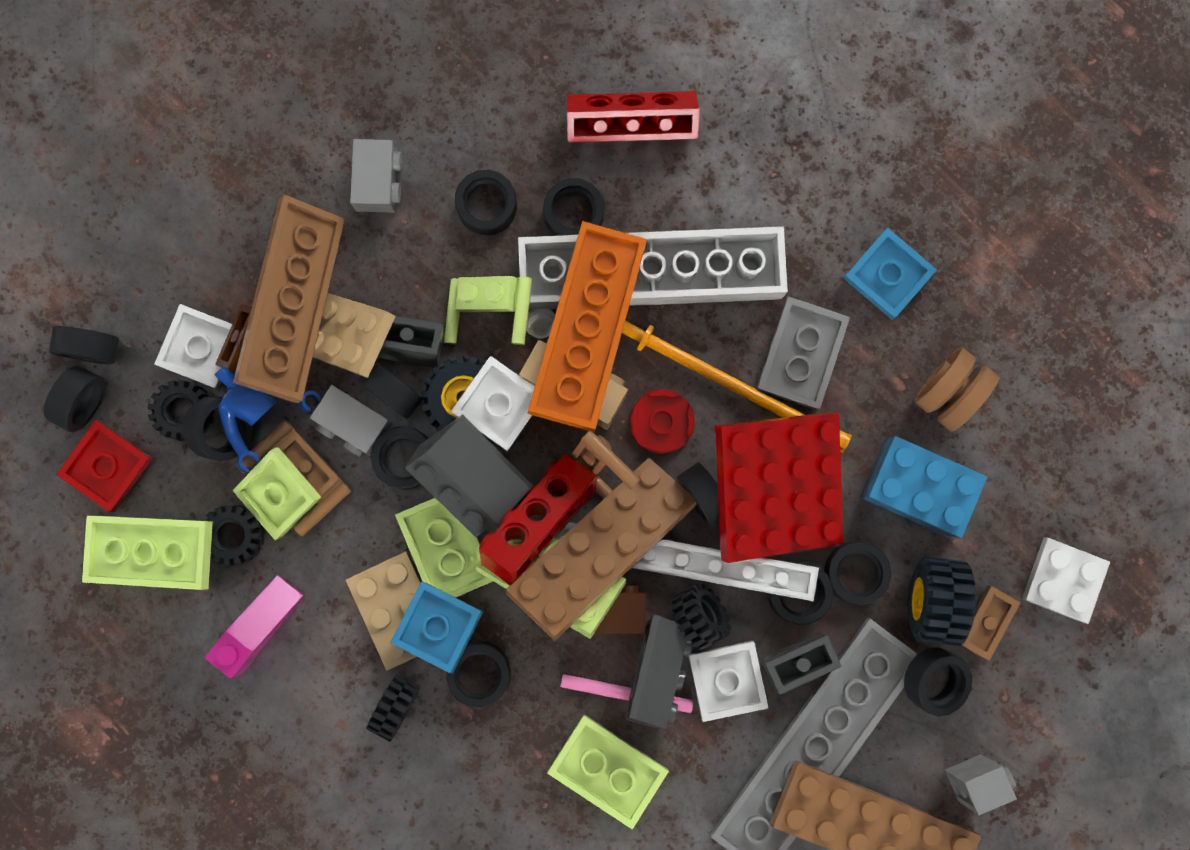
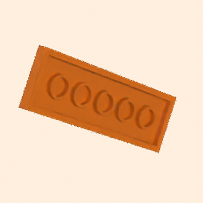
M582 221L527 414L595 432L647 239Z

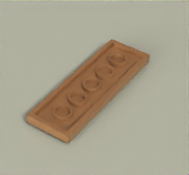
M285 194L279 198L233 383L295 403L303 400L344 218Z
M650 458L634 471L640 480L631 489L622 482L506 589V595L554 641L696 506L697 503L692 495Z
M797 760L794 761L770 821L773 828L829 850H976L981 839V835L973 830Z

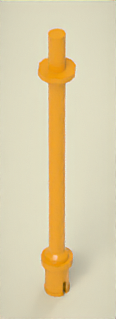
M625 320L622 333L640 342L637 348L638 351L641 352L647 346L782 418L804 415L652 335L654 326L649 325L645 331ZM840 430V453L844 452L852 437L851 434Z

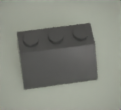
M463 414L421 443L405 466V469L475 537L496 525L533 486Z
M653 615L647 621L624 720L659 729H667L668 723L674 724L678 704L673 703L675 690L681 691L686 672L680 668L683 656L689 657L692 648V640L687 641L684 638L685 632H680L678 629L679 623L658 615Z

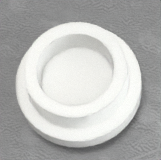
M536 307L528 312L526 331L535 338L542 339L548 337L555 318L554 312L547 307Z

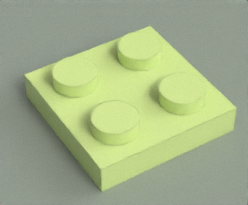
M279 447L270 450L232 490L274 540L283 537L321 498Z

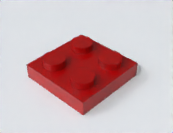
M95 420L56 475L108 512L115 513L153 458L101 421Z

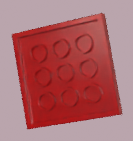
M826 412L715 426L721 561L732 563L843 544L839 413Z

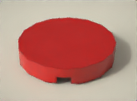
M666 389L653 390L642 396L632 408L629 421L631 434L638 445L648 452L659 455L674 453L684 447L693 435L695 426L694 412L690 404L677 392Z

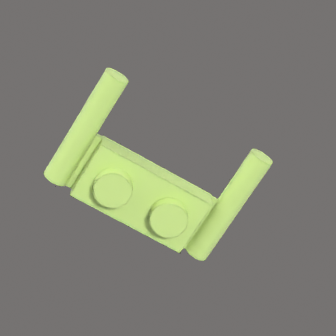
M513 276L452 278L450 281L443 343L456 345L460 312H515L511 344L525 345L532 278L524 276L519 278Z

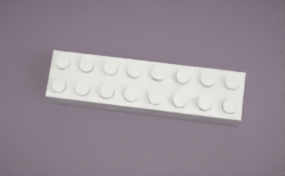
M784 226L627 233L647 239L629 306L780 300L788 292ZM578 235L518 237L520 276L532 278L529 310L536 307L557 309Z

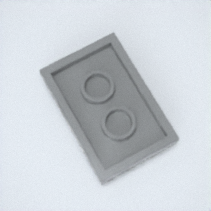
M788 296L785 300L756 389L817 411L820 410L850 317Z

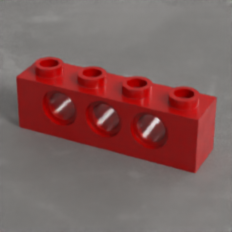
M696 91L567 95L568 143L698 139L699 104Z
M566 454L558 462L553 461L547 467L543 475L544 478L537 486L533 484L531 489L523 496V502L516 509H510L503 517L499 529L494 534L492 532L489 533L480 544L481 565L509 585L513 584L534 564L596 491L597 475ZM555 491H561L564 493V495L560 497L552 496L551 493ZM533 515H541L544 517V519L540 521H533L529 518ZM511 539H520L523 541V543L517 546H512L508 544V541H510Z

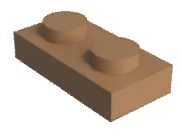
M987 585L976 605L973 625L962 647L990 661L1021 602Z

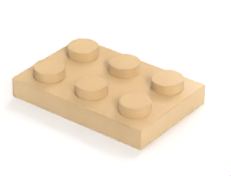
M328 293L313 358L368 378L396 316L385 310Z
M405 551L346 579L386 671L417 657L390 643L421 583L408 551Z

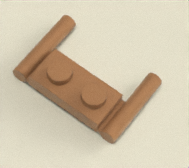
M284 419L250 451L256 453L260 460L270 450L279 447L321 496L316 502L318 505L293 527L303 537L352 490L301 434ZM248 456L242 460L243 465L249 470L256 464Z
M590 430L581 439L570 457L597 475L595 492L602 499H605L613 491L598 476L606 466L631 489L640 478L611 451L612 447L604 437L596 436Z

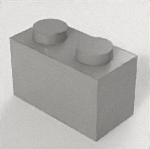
M353 139L350 203L356 212L395 213V203H400L401 186L400 183H396V172L402 170V152L397 151L393 140Z
M333 385L330 386L310 417L311 420L318 423L315 428L318 432L330 439H333L334 435L346 441L343 447L359 457L362 452L371 455L376 440L392 425L391 421Z
M982 754L945 769L957 800L978 816L1017 800L1012 789L1016 787V783L1007 767L1003 768L1002 765Z

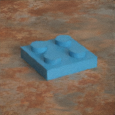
M887 227L843 279L893 320L937 269Z
M421 581L390 643L451 674L454 672L483 611Z

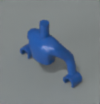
M223 366L215 373V376L229 390L219 404V414L224 432L238 456L237 467L240 471L248 473L250 471L243 465V458L248 456L254 462L259 463V457L256 453L248 450L239 432L235 418L244 420L252 426L277 401L272 395L233 383L234 375ZM308 391L304 393L303 400L298 405L302 411L311 412V408L305 404V397H311L316 403H320L321 398L318 393Z

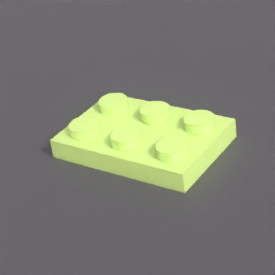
M436 498L395 515L423 582L454 597L461 596L493 582L476 571L475 566L480 560V541L478 536L475 537Z
M583 714L548 769L547 774L633 830L669 770Z

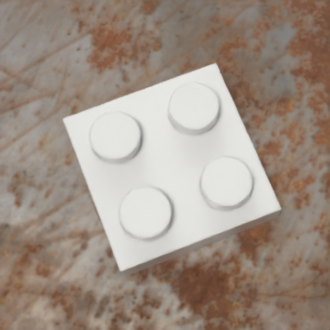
M180 304L154 365L219 390L222 382L215 376V373L222 367L215 365L232 324Z
M490 356L451 413L457 417L463 414L483 435L508 451L532 417V415L527 413L535 386Z
M1043 538L1022 599L1079 622L1089 624L1110 561L1056 540Z
M754 641L700 651L689 655L688 658L702 722L768 708Z

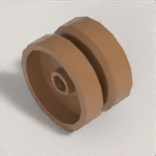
M963 346L956 349L935 369L914 399V403L926 413L940 408L937 421L950 432L960 428L975 414L991 395L1000 379L999 375L987 365L973 370L976 357Z

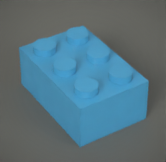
M892 436L885 439L860 498L949 538H962L987 476L902 438Z

